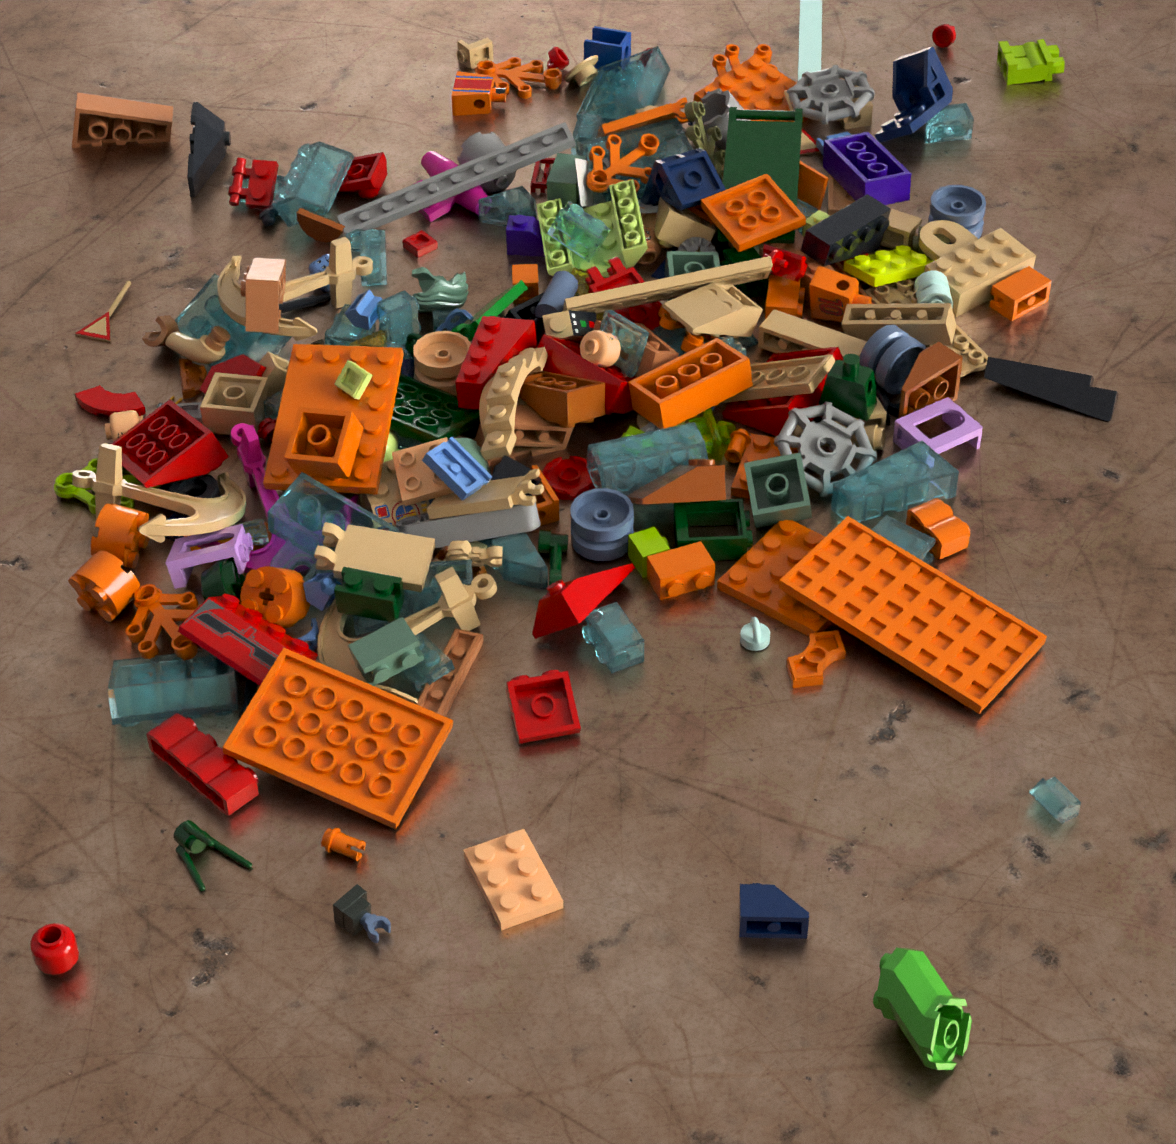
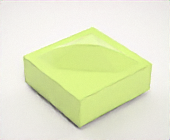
M347 360L334 385L352 398L359 400L373 375L353 361Z

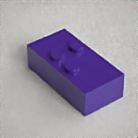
M869 132L824 140L823 168L855 201L867 194L884 205L910 200L911 173Z

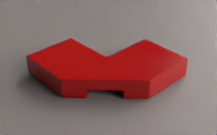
M241 354L212 366L199 390L206 394L215 372L262 377L266 367L252 358Z

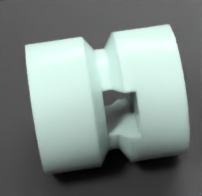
M936 270L927 271L917 277L914 283L917 303H951L953 308L947 277L942 272Z

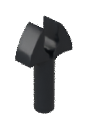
M876 386V396L887 413L886 425L890 426V415L895 416L896 420L899 417L900 403L892 404L884 389Z

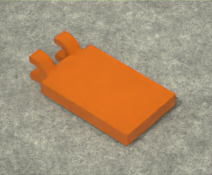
M684 97L673 104L669 103L602 124L599 132L602 143L606 142L611 134L622 137L670 122L671 120L680 124L689 122L685 113L681 111L688 102L687 98Z

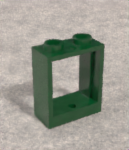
M743 499L673 504L676 548L701 541L713 561L739 560L747 552V548L753 546L752 530H747L750 527L749 510H744ZM735 525L737 536L689 537L688 527Z

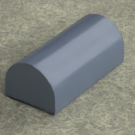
M558 271L554 274L535 308V317L543 318L542 315L563 311L565 299L574 297L578 289V282L574 275L567 271Z

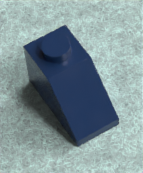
M760 883L740 884L739 937L807 939L809 926L808 911L775 885Z

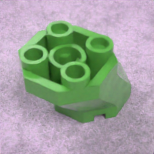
M896 947L892 954L885 953L880 960L879 967L881 972L878 989L873 997L874 1007L882 1011L884 1018L897 1022L925 1067L936 1070H953L957 1063L952 1062V1059L956 1054L963 1056L968 1047L972 1019L970 1013L964 1012L962 1006H967L966 1000L951 994L923 951Z

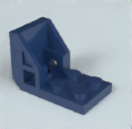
M933 46L898 57L893 61L892 98L899 112L894 114L895 119L881 125L882 129L874 135L878 142L881 143L914 133L952 102L953 87Z
M698 148L655 161L640 202L645 205L652 204V206H658L661 197L678 210H684L700 205L701 199L724 191L726 188L706 150Z

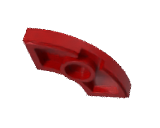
M99 385L75 393L76 402L83 409L97 416L99 413L111 415L115 412L135 410L139 416L146 414L145 406L136 392L125 394L112 393Z

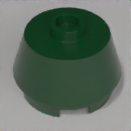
M233 557L218 560L202 572L201 593L204 600L208 597L222 596L223 594L233 595L240 600L245 576L238 573Z

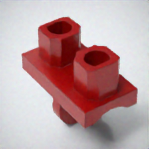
M766 244L764 245L762 258L771 256L773 263L770 274L795 282H799V279L804 277L808 266L805 263L807 257Z

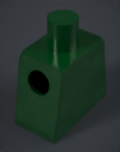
M846 354L843 357V361L836 360L826 377L818 405L824 404L825 401L831 402L833 407L853 418L868 421L877 406L874 371L869 367L861 366L860 358L856 354Z

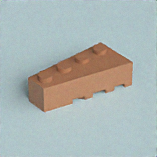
M77 92L72 148H80V145L92 144V147L102 146V143L126 145V142L137 141L139 144L170 142L173 106Z

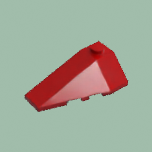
M633 563L576 578L565 583L563 580H558L547 587L548 592L538 603L532 631L533 637L537 639L580 624L635 569Z

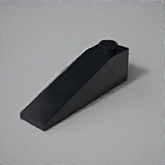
M193 102L190 121L191 125H195L189 138L191 154L188 156L187 174L191 198H195L225 157L227 146L231 145L230 131H226L225 122L198 102Z

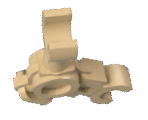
M467 540L452 541L448 546L446 559L443 561L433 559L430 566L436 568V571L430 576V580L437 582L435 575L450 567L464 569L470 565L483 566L484 564L500 567L502 566V547L491 546L479 549V547H471Z

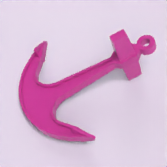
M244 423L235 425L231 430V441L238 447L237 455L242 463L249 487L257 488L272 534L270 542L264 548L250 552L249 562L246 564L244 573L264 566L291 569L297 572L314 567L317 562L314 556L317 545L323 546L325 536L322 535V531L305 532L299 529L292 522L276 490L265 489L263 480L266 458L261 451L259 438L254 426ZM355 494L338 511L331 522L332 524L346 531L347 525L352 524L359 495ZM215 541L197 546L203 549L222 543ZM328 547L335 552L336 547Z

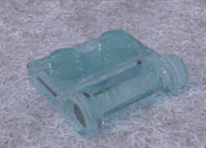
M605 310L599 330L616 336L620 342L621 350L629 354L628 360L619 356L613 365L620 368L627 377H634L638 372L649 332L617 312Z

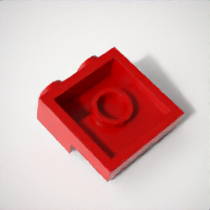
M549 670L542 673L541 676L529 678L527 675H520L514 677L511 681H507L506 694L519 744L580 733L581 726L568 671Z

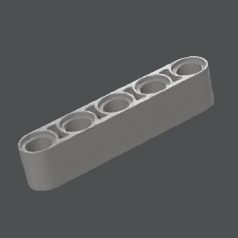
M536 502L533 506H522L519 504L513 505L511 509L429 519L428 513L405 517L396 522L398 533L434 538L435 548L449 546L452 541L467 540L468 542L528 532L537 529L541 525Z

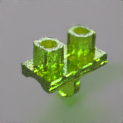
M709 408L703 411V417L689 419V432L691 438L695 440L697 456L712 454L715 461L722 460L719 446L722 443H730V434L736 428L731 422L719 421L716 424L712 410Z

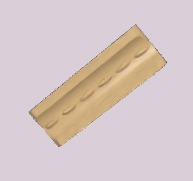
M911 278L864 290L869 297H872L875 304L917 303L914 289L915 282ZM956 324L952 345L945 346L963 357L960 377L971 372L986 369L989 356Z

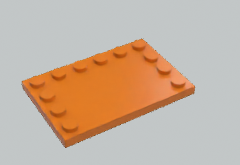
M293 344L263 480L265 489L378 494L404 356L402 348ZM347 360L353 361L373 375L359 400L352 398L334 385ZM299 407L352 411L363 426V431L349 479L296 474L286 462L284 456Z
M283 648L222 748L223 753L397 829L453 727V720Z

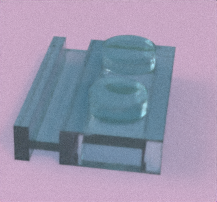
M422 632L417 634L416 638L419 641L420 645L418 647L423 653L425 660L399 673L417 692L422 690L420 686L428 683L430 685L455 669L452 660Z

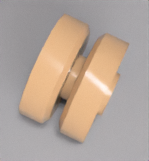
M436 331L418 339L413 347L416 380L457 395L455 381L471 342L467 337L452 331Z

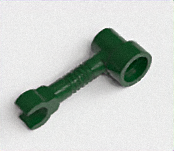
M539 530L538 553H550L549 585L558 580H562L561 555L562 552H567L568 535L553 534L551 530Z

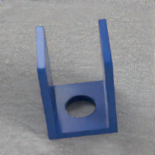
M594 26L592 28V40L586 39L584 41V60L598 55V61L594 65L595 69L622 73L631 59V32Z

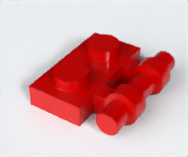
M237 158L236 165L232 169L233 183L228 191L230 196L229 205L239 206L240 199H246L245 205L249 209H264L271 205L279 167L277 161L253 159L252 167L245 168L246 159ZM243 179H249L248 188H242Z

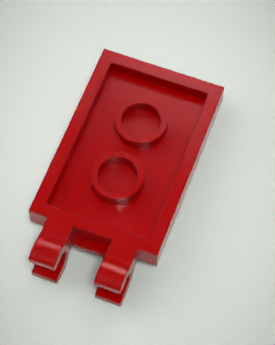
M618 257L608 260L611 266L607 269L610 275L608 278L604 279L596 266L586 270L589 277L585 278V282L589 286V294L645 282L634 267L626 269ZM660 301L604 312L609 321L642 323L656 335L668 330L659 325L661 317L658 315V312L662 305Z

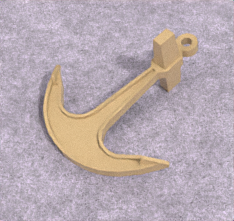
M346 237L330 242L329 266L326 267L325 271L286 281L283 302L329 284L331 304L336 309L351 304L353 280L356 275L365 276L371 274L373 271V261L366 256H359L352 260L350 240ZM241 255L232 256V260L219 275L217 282L218 300L220 306L230 318L245 326L246 297H241V285L237 283L240 276ZM295 317L293 320L279 318L278 333L266 334L293 336L294 340L300 341L315 336L317 329L299 317Z
M107 443L99 446L96 474L90 470H76L72 473V485L79 488H91L95 492L96 520L105 504L120 505L121 496L190 516L166 520L165 515L159 514L138 528L141 534L159 543L165 541V536L199 535L224 529L238 522L246 510L245 492L234 481L229 479L228 472L217 476L219 491L222 496L216 498H198L128 483L125 479H122V447Z
M450 567L435 575L442 593L438 603L404 618L414 635H417L444 617H454L460 629L471 631L481 625L474 608L477 599L491 598L497 591L496 582L490 574L486 573L477 575L472 580L471 585H465L460 581L454 568ZM334 599L322 620L318 633L317 649L319 661L323 665L367 683L355 665L348 647L349 644L361 638H349L343 635V627L348 614L337 611L336 599ZM375 685L379 689L414 704L418 703V699L394 688Z

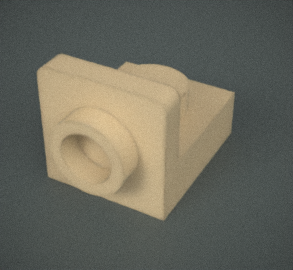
M489 38L469 45L463 40L457 41V58L460 63H463L470 70L475 69L480 61H494L493 44Z

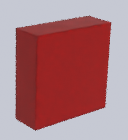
M423 230L402 240L403 248L417 258L438 249V242Z

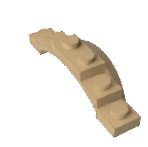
M545 347L527 348L521 351L519 355L509 359L508 363L499 366L495 376L483 388L480 397L479 415L485 441L480 452L485 460L511 455L517 439L514 433L518 396L527 375L543 371L548 358Z

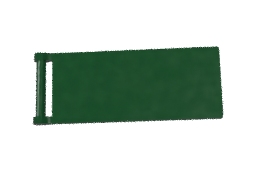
M729 107L723 185L726 189L768 174L797 207L803 120L802 108H795V111L743 110L737 109V107ZM737 119H747V120H786V121H795V122H780V121H741V120H737ZM718 228V241L730 242ZM795 230L764 243L793 244L795 242Z

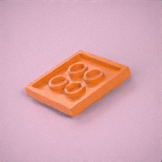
M768 174L701 199V208L738 252L806 225V217Z

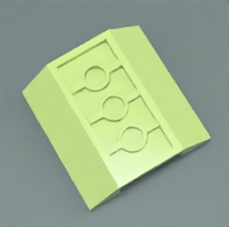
M633 179L609 185L612 201L565 213L561 198L536 204L546 267L549 275L554 276L558 271H567L574 276L578 275L580 278L578 286L587 284L585 278L589 277L586 270L594 266L598 268L604 279L610 277L607 269L611 267L608 260L614 257H618L626 269L636 265L648 249Z

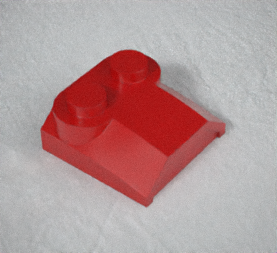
M380 152L340 160L327 186L328 191L358 193L359 197L366 199L377 196L388 174L387 159L384 153Z

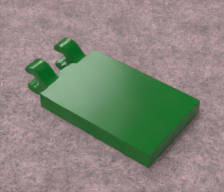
M522 280L493 298L473 316L474 319L472 321L468 320L465 324L457 325L452 329V332L460 333L467 337L469 341H472L482 316L497 317L528 289Z

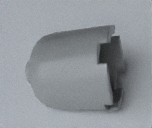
M718 88L709 92L701 99L705 108V115L702 116V121L707 138L708 128L719 127L722 139L716 141L715 146L726 150L729 107H737V109L743 110L744 108L728 90L722 91ZM737 119L741 121H751L747 119Z
M477 132L461 145L463 150L460 157H457L458 163L462 165L503 148L505 145L494 132L483 135ZM516 170L480 186L488 193L500 192L513 182Z

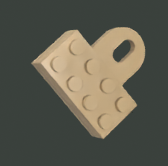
M936 220L924 225L919 235L918 244L920 249L933 260V262L925 265L924 272L936 270L942 272L947 277L953 301L952 310L955 317L993 299L994 296L991 295V289L997 282L1028 266L1034 268L1036 255L1002 228L978 239L958 223ZM934 234L946 236L952 244L942 242Z

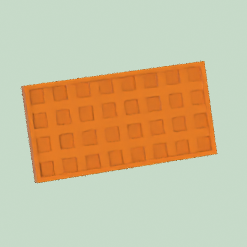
M849 516L779 580L778 588L978 714L985 709L1045 644L1047 638L1045 634Z

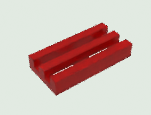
M545 158L535 162L530 185L531 192H536V189H540V193H545L550 167L554 163L555 158ZM542 163L545 164L542 182H538Z

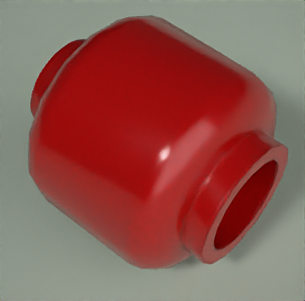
M53 923L45 925L33 934L30 941L34 962L38 969L45 974L57 975L65 973L78 960L79 950L75 934L70 927L64 924Z

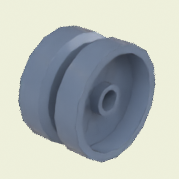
M964 185L941 187L934 191L931 196L928 223L936 220L952 221L960 224L979 239L983 233V217L986 210L985 197L980 191Z
M886 325L877 330L864 345L859 357L860 365L869 367L874 371L875 383L891 395L901 394V389L919 353L926 346L909 336L908 333L898 326Z
M608 488L592 489L577 496L570 506L571 545L575 551L581 556L595 561H611L628 552V535L634 533V509L630 499L623 493Z

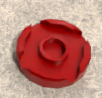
M569 456V459L562 460V457L555 458L547 463L542 470V474L558 499L574 500L583 492L595 489L597 486V473L594 464L578 456Z

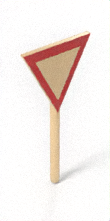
M785 90L784 95L788 103L790 111H793V107L789 99V94L787 93V90ZM802 129L800 156L821 153L816 147V141Z
M131 281L125 283L107 313L76 332L75 336L111 342L110 317L130 287Z

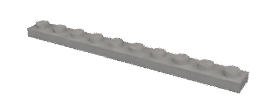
M566 122L347 211L338 215L337 218L339 223L345 226L343 232L346 238L351 239L576 146L575 140Z

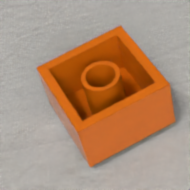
M299 407L284 459L296 474L349 479L363 426L352 411Z

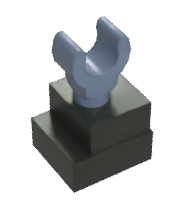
M358 884L333 904L334 922L353 936L364 928L368 932V938L372 942L378 943L379 934L375 929L383 928L386 932H391V923L388 918L371 913V904L367 901V891Z

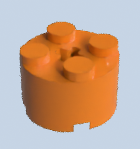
M105 504L94 526L98 527L99 531L98 537L92 536L91 555L93 556L99 551H106L123 562L121 566L135 569L139 560L138 552L140 548L145 549L150 540L149 537L141 534L138 530L141 525L148 522L149 513L118 504Z
M99 551L83 564L68 581L79 595L77 602L83 609L90 611L93 608L106 621L112 622L135 598V591L141 586L131 570L126 574L120 567L123 564L120 559L106 551Z
M264 566L247 573L241 589V605L260 612L263 615L262 618L267 622L277 624L283 628H290L295 626L294 624L299 620H302L310 608V603L306 601L303 576L297 571Z

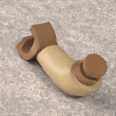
M170 315L158 316L155 320L160 325L161 331L145 332L142 338L144 343L150 347L167 346L193 362L211 364L221 360L225 355L226 350L224 346L231 336L223 327L214 326L212 332L208 335H203L198 339L179 332L175 320Z

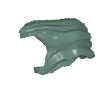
M424 267L412 270L411 276L419 280L422 292L413 294L411 301L406 300V306L411 311L418 313L451 311L456 308L459 309L465 304L469 294L465 271L461 274L457 272L453 278L447 281L443 276H433Z

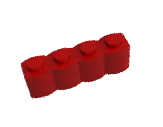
M176 713L146 733L150 750L162 762L168 764L177 775L188 781L198 793L208 798L225 815L230 816L259 795L257 786L259 780L256 773L251 768H245L239 764L237 759L224 754L223 749L218 747L215 739L210 734L205 735L199 731L191 718H185Z

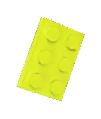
M900 245L893 250H879L872 255H858L854 259L844 261L843 271L873 287H878L918 277L924 273L925 265L933 262V260L927 258L925 254L911 250L909 246Z

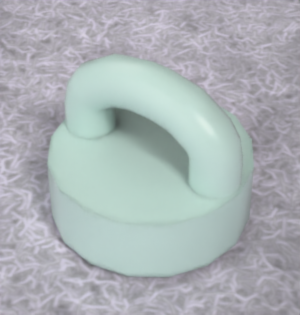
M752 617L750 623H747L741 629L740 642L748 650H763L770 644V630L765 624L759 623L757 617Z

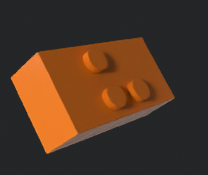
M718 338L628 382L633 410L663 431L689 418H693L699 413L717 406L724 400L753 386L750 358Z

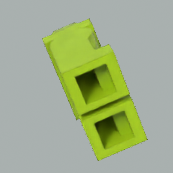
M1044 39L1037 40V43L1026 42L1023 45L1010 46L1008 41H998L997 63L1007 85L1037 82L1043 79L1045 82L1052 81V74L1064 73L1065 61L1063 57H1059L1057 45L1047 46Z

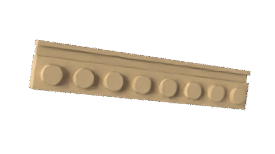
M771 256L566 298L563 311L572 310L599 314L676 298L712 282L738 285L768 278L773 263Z

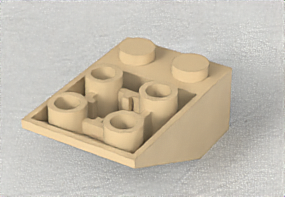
M716 282L669 300L662 305L670 313V317L673 320L682 323L685 326V330L693 335H700V333L709 334L714 337L727 335L738 339L739 336H752L763 310L733 284Z

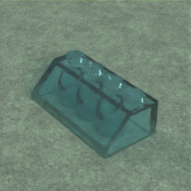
M320 141L311 145L309 143L304 144L298 149V154L291 163V168L284 177V182L277 191V196L272 204L288 227L299 224L296 212L300 208L319 216L329 212L354 159V155L351 152Z
M692 422L588 445L586 469L596 489L608 488L619 491L627 496L678 465H689L688 459H708L705 441L696 423Z

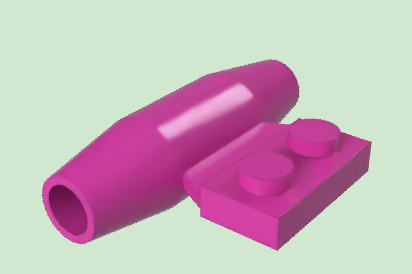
M435 151L427 152L421 160L423 168L430 177L459 166L454 161ZM479 185L423 208L418 212L428 221L433 222L451 211L450 208L456 202L481 216L488 213L491 209L492 201Z

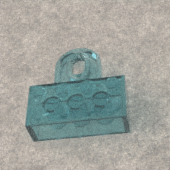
M301 472L268 510V531L286 541L271 560L270 567L294 570L299 565H306L310 568V571L303 578L304 582L319 573L333 572V570H318L315 566L317 559L314 554L317 545L323 546L325 536L322 535V529L325 522L335 524L344 531H346L348 524L398 533L399 529ZM328 547L335 552L336 547Z

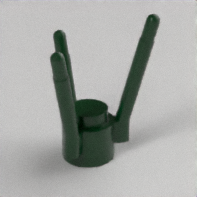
M187 820L175 829L173 838L179 844L175 851L182 857L200 891H204L205 886L189 853L198 854L207 845L213 846L246 868L250 869L252 867L251 862L212 838L193 821Z

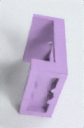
M946 397L895 420L893 442L926 472H929L936 468L938 454L967 441L976 450L979 449L983 427L949 397ZM942 414V420L952 430L929 439L915 426Z
M243 524L210 533L175 539L165 562L174 588L186 587L194 566L231 557L234 558L238 573L243 574L246 564L249 562L250 552L253 550L252 537L250 533H245ZM232 538L228 542L216 546H211L194 551H191L190 548L197 545Z

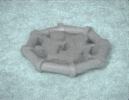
M838 65L812 73L807 71L802 74V78L792 88L787 90L793 111H795V108H802L803 117L820 121L822 124H828L829 121L850 116L852 118L857 117L859 111L867 102L872 101L875 96V91L867 81L866 73L842 69ZM854 98H858L855 103L852 102Z
M826 401L822 405L791 409L788 412L789 417L782 430L774 438V445L778 447L781 456L792 454L790 448H797L798 453L801 452L803 468L807 467L821 475L819 480L804 472L807 486L817 491L819 496L822 497L850 489L859 490L863 487V480L872 462L877 460V453L872 449L863 426L865 423L861 419L857 420L833 407L831 402ZM819 416L822 418L820 423L815 424L809 420V418ZM832 419H834V420H836L837 422H839V423L845 425L847 428H845L844 426H842V425H840V424L834 422ZM797 424L803 429L800 438L791 436ZM854 434L859 444V447H856L855 443L854 445H852V442L850 440L852 435ZM829 444V450L832 452H825L820 445ZM853 458L860 459L856 471L850 466ZM842 473L846 478L843 480L830 482V479L832 477H835L837 474Z

